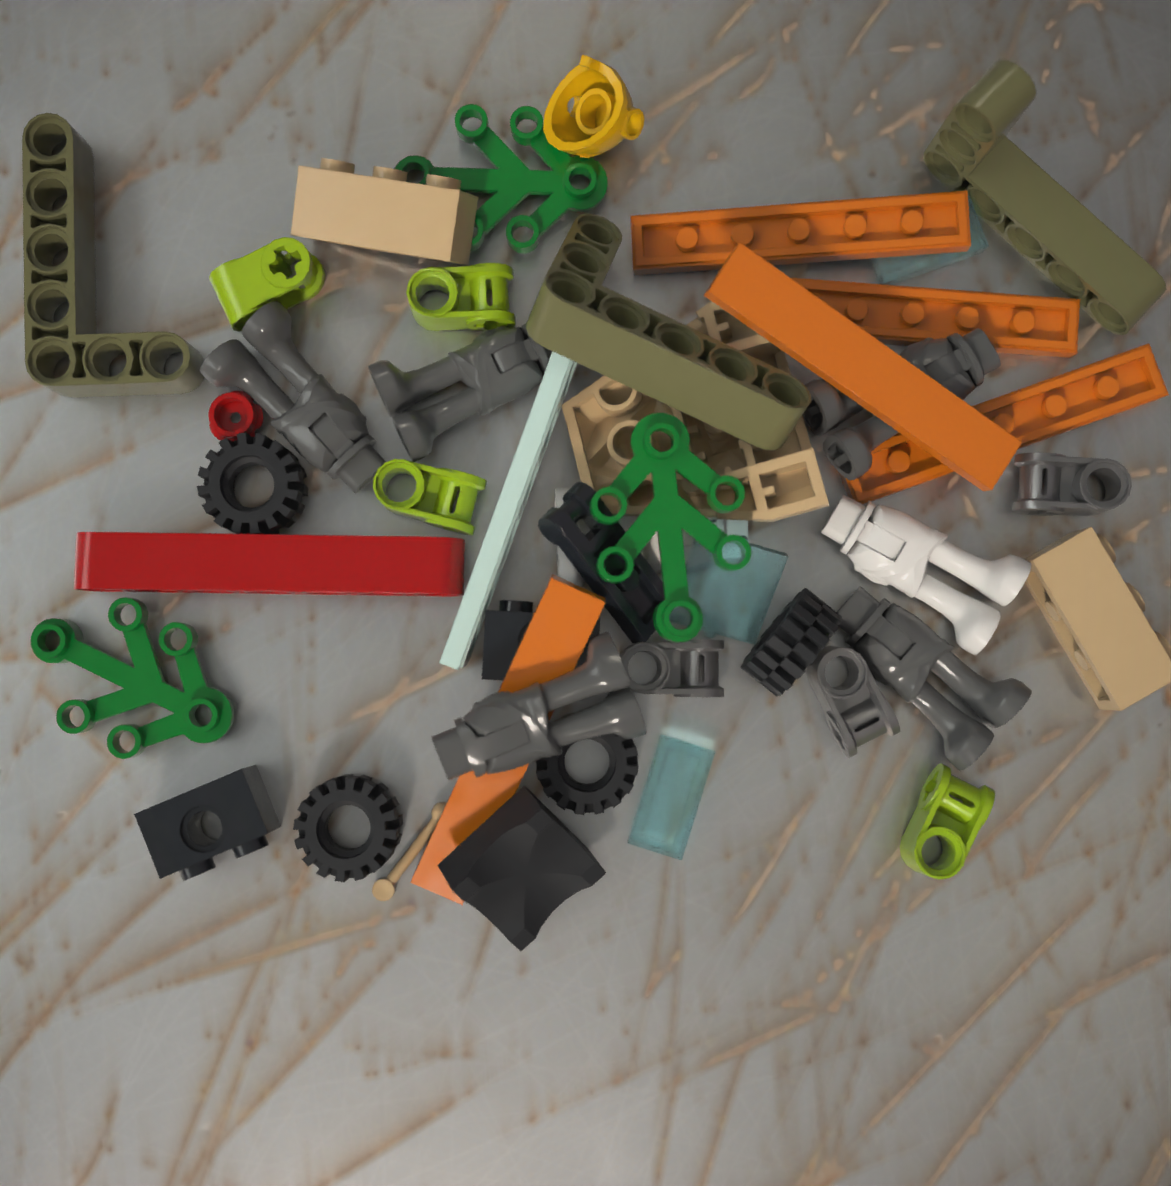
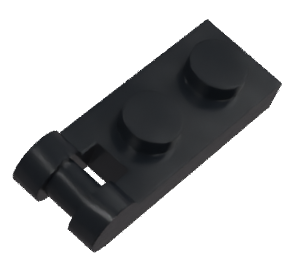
M576 482L563 495L564 503L559 508L552 507L538 521L539 530L548 541L560 547L592 591L606 598L605 608L632 643L646 642L656 631L653 623V614L657 605L664 600L663 582L641 552L633 560L634 567L631 575L624 581L608 583L598 575L596 570L597 558L605 549L615 546L626 532L619 522L605 525L596 521L590 512V502L596 491L588 484ZM600 498L598 500L599 511L605 516H614ZM580 520H583L590 529L586 535L577 525ZM611 554L605 558L604 568L608 574L620 576L625 570V561L620 555Z

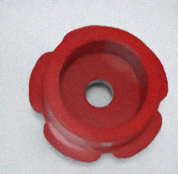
M235 390L221 394L212 402L209 408L210 430L220 441L226 437L235 441L237 440L236 434L248 433L250 436L255 437L256 429H260L263 425V410L258 404H254V399L244 391ZM235 413H239L241 416L238 423L231 421V417Z

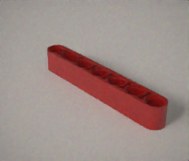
M77 532L75 540L74 590L99 592L457 597L464 596L465 539L425 536Z

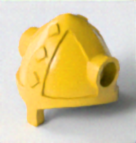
M582 55L579 65L563 78L550 97L544 113L543 131L548 143L558 150L583 158H590L614 148L623 139L635 140L638 138L644 126V114L639 108L633 107L630 93L615 69L589 56ZM571 98H574V106L569 113L568 102Z

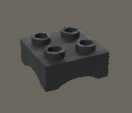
M525 785L438 864L451 890L464 902L482 913L520 951H523L536 939L547 918L560 904L575 893L592 887L606 874L590 850Z

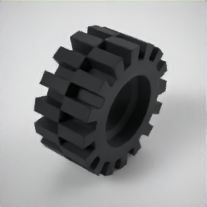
M248 433L236 434L237 440L235 441L226 437L218 442L222 447L221 450L216 453L210 449L205 458L210 460L208 468L201 466L199 468L198 476L204 479V485L197 486L198 496L206 501L202 505L206 514L215 518L214 522L219 526L236 534H280L278 529L281 527L289 529L295 523L292 520L295 513L302 514L305 505L301 503L302 497L308 496L309 487L304 484L303 480L307 475L305 469L297 462L299 459L282 444L270 439L266 435L256 433V437H253ZM258 465L266 467L274 480V490L267 502L258 507H245L241 505L234 494V481L237 475L249 466Z
M804 588L785 606L782 613L778 614L771 626L761 635L760 640L752 647L751 652L744 659L741 669L776 697L781 696L785 690H788L793 685L796 679H799L805 673L808 665L812 664L818 657V653L826 647L830 641L829 638L835 634L838 625L842 622V616L810 590Z
M574 713L566 714V715L562 716L561 718L566 717V716L571 715V714H574ZM616 734L589 738V740L600 743L609 755V767L606 774L597 782L590 784L577 782L568 774L565 768L566 752L574 743L562 746L561 755L543 757L536 760V774L538 781L540 780L543 786L544 793L548 798L551 797L558 807L563 810L567 808L574 811V814L579 815L592 812L596 815L604 813V810L611 806L613 808L622 802L621 799L630 793L634 786V779L638 774V753L633 739H624Z
M344 774L340 777L332 778L310 791L309 797L303 800L297 809L301 813L294 820L293 830L299 831V837L294 840L297 850L303 848L307 856L302 858V860L308 867L311 864L317 866L319 870L316 874L323 878L333 875L336 876L335 881L346 882L349 878H354L355 881L364 879L368 874L375 873L394 854L396 846L400 843L402 837L400 827L403 825V815H399L397 811V806L400 804L395 796L391 798L386 792L389 789L382 782L377 784L371 781L373 777ZM343 805H352L365 812L370 821V834L362 846L351 849L344 848L333 841L329 834L328 822L336 808Z

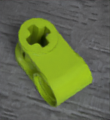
M282 237L243 257L223 263L210 273L209 279L234 331H242L247 320L257 310L270 302L278 301L288 310L306 300L312 299L321 291L324 285L325 272L321 262L307 250L305 245L294 238ZM286 251L287 254L283 255L281 252ZM298 261V263L295 265V271L297 274L292 278H288L292 275V269L290 265Z
M479 263L458 267H427L413 274L408 282L406 293L413 318L426 330L472 329L487 331L499 328L502 325L507 327H514L516 325V316L510 312L508 282L514 278L513 268L509 265ZM489 289L492 290L493 304L491 306L487 305V290ZM430 290H441L448 295L449 299L440 309L429 310L419 304L423 294Z
M393 459L385 462L378 468L373 478V489L376 498L388 511L396 515L420 520L428 525L451 532L471 536L474 534L475 526L471 524L478 493L486 488L487 481L485 479L462 471L435 468L405 459ZM407 474L413 477L416 481V490L412 497L403 502H395L388 498L387 485L394 476ZM460 491L455 512L452 513L456 494Z
M942 763L938 764L923 785L918 805L901 838L899 847L905 864L913 871L939 880L948 879L956 875L964 866L965 859L978 831L984 825L992 810L995 791L986 785L978 788L952 775L950 767ZM949 794L962 800L963 803L951 798ZM936 835L942 843V854L937 862L932 865H926L922 858V847L928 838Z

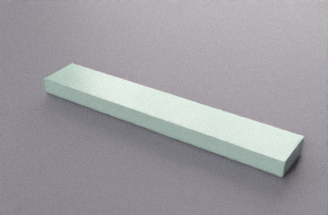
M553 351L439 662L456 670L465 667L470 661L485 619V610H488L578 364Z

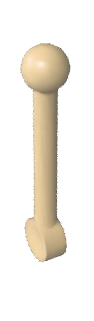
M439 802L433 806L431 811L432 818L387 877L379 878L374 883L372 893L377 900L387 901L393 897L396 892V882L430 839L446 802Z

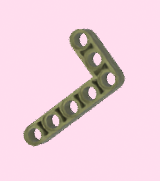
M998 60L953 107L924 151V163L932 175L950 191L968 190L969 208L1069 298L1080 299V308L1098 324L1114 334L1125 335L1164 294L1166 283L1149 263L1006 137L1007 133L1035 99L1036 87L1027 72L1016 63L1008 60Z
M43 113L35 116L25 126L22 136L25 365L28 374L39 384L62 396L72 398L184 394L192 392L201 385L205 378L200 373V367L204 362V358L199 351L177 334L165 331L96 334L94 157L92 149L67 120L58 114ZM66 141L64 149L57 155L51 156L54 147L60 142ZM67 194V200L64 205L58 210L52 211L55 200ZM68 248V254L64 262L53 267L55 255L60 250ZM68 302L69 308L66 316L60 321L54 322L53 316L57 307L62 303ZM182 352L183 363L179 370L173 374L165 375L164 364L167 358L173 353ZM126 354V366L123 371L116 376L110 377L109 367L112 360L118 355ZM69 356L68 370L61 377L55 378L54 369L57 362L63 357Z
M587 213L579 215L572 224L544 278L527 320L526 329L529 336L536 343L756 447L765 450L782 448L811 402V394L807 387L800 380L780 369L602 286L622 242V233L613 222L604 217Z

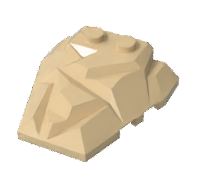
M712 301L696 311L697 318L687 324V326L791 375L785 352ZM602 376L562 404L580 480L588 484L596 492L604 487H609L633 458L630 439L637 423L649 414L662 412L677 417L685 425L690 437L689 451L720 476H733L744 486L745 498L743 503L732 512L718 513L709 506L706 493L676 472L678 495L707 519L774 522L829 506L803 415L782 448L765 450L607 376ZM655 432L651 435L650 441L654 449L661 452L670 449L671 440L666 433ZM651 473L627 498V510L624 516L638 517L654 498ZM725 484L718 485L716 498L724 505H731L735 500L734 490ZM610 495L602 496L601 499L613 515H616L619 511L618 501Z

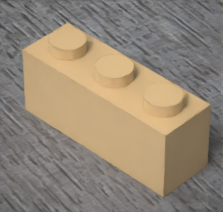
M321 158L320 168L298 166L291 226L292 236L469 265L478 197L461 191V180L427 174L425 185L407 182L408 172L373 166L372 176L354 174L355 164L327 158Z
M1091 526L1070 532L1025 558V560L1032 564L1025 584L1099 709L1122 711L1171 682V645L1164 636L1152 629L1143 614L1145 611L1143 598L1134 586L1124 582L1114 565L1116 562L1115 552L1105 537L1101 534H1096Z

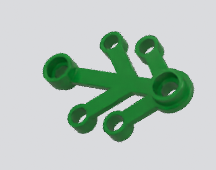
M475 104L464 105L457 111L454 119L456 131L462 141L473 144L496 169L434 167L428 159L418 155L403 158L394 168L405 172L413 169L423 171L424 177L417 184L425 185L427 174L461 180L460 190L464 192L495 193L476 210L474 227L477 228L478 232L472 239L470 252L480 248L484 242L485 235L528 195L550 196L530 216L518 215L508 222L506 226L507 242L513 251L520 254L532 252L538 246L540 236L569 210L587 212L596 208L604 200L608 188L607 174L598 161L591 157H570L568 153L560 151L548 143L543 131L542 115L536 108L531 106L519 107L512 113L510 118L511 134L520 145L531 146L551 171L529 170L490 129L486 112ZM468 118H478L482 122L481 126L475 131H467L462 127L464 121ZM529 119L534 121L537 127L530 133H523L518 130L517 125L521 121ZM576 175H584L589 178L590 184L584 189H576L570 184V180ZM519 227H527L533 231V236L527 242H518L513 238V233Z
M658 412L645 416L637 423L630 439L633 458L609 487L598 490L591 499L590 512L593 518L601 524H614L626 513L627 498L651 473L654 498L617 544L605 549L599 555L596 562V570L598 575L608 583L624 581L633 571V560L657 532L664 600L655 608L653 614L654 627L657 633L667 641L685 642L694 638L701 630L703 612L699 604L689 597L682 530L713 555L715 564L724 571L732 572L745 567L751 559L752 551L750 544L745 538L739 535H727L678 495L676 472L706 493L709 506L718 513H729L737 509L744 501L745 489L737 478L733 476H720L689 451V433L685 425L677 417L668 413ZM655 432L666 433L671 440L670 449L664 452L654 449L650 441L651 435ZM725 484L734 490L735 500L731 505H724L716 498L718 485ZM610 495L618 501L619 511L616 515L609 517L599 511L598 500L602 496ZM728 542L738 545L741 550V559L737 564H730L723 558L722 549ZM617 554L624 559L625 570L620 576H612L606 572L604 560L608 555ZM675 607L685 608L690 615L689 625L683 630L676 629L670 622V613Z
M119 598L111 604L108 611L110 624L115 629L123 631L134 666L85 643L81 629L70 620L46 619L40 622L33 630L31 647L34 654L40 660L47 663L71 662L124 688L89 701L74 699L64 702L56 713L57 724L64 732L69 734L84 733L92 729L96 722L151 703H155L174 713L141 727L136 724H124L113 728L107 737V747L110 753L117 758L127 759L136 757L146 747L180 735H185L188 739L197 743L214 742L225 736L233 724L234 708L232 702L224 692L208 686L196 650L198 634L189 624L172 622L164 626L160 631L159 645L166 654L175 656L184 691L165 682L146 625L148 609L138 599ZM131 604L136 610V618L133 623L126 625L121 620V611L125 606ZM177 629H182L187 636V642L180 650H176L170 640L172 633ZM54 630L60 637V643L57 649L50 651L46 646L45 639L47 634ZM201 704L208 706L212 712L211 721L206 726L199 724L195 718V711ZM75 706H79L85 715L84 721L79 727L73 725L70 721V712ZM125 731L131 732L135 737V746L130 752L125 751L120 745V736Z

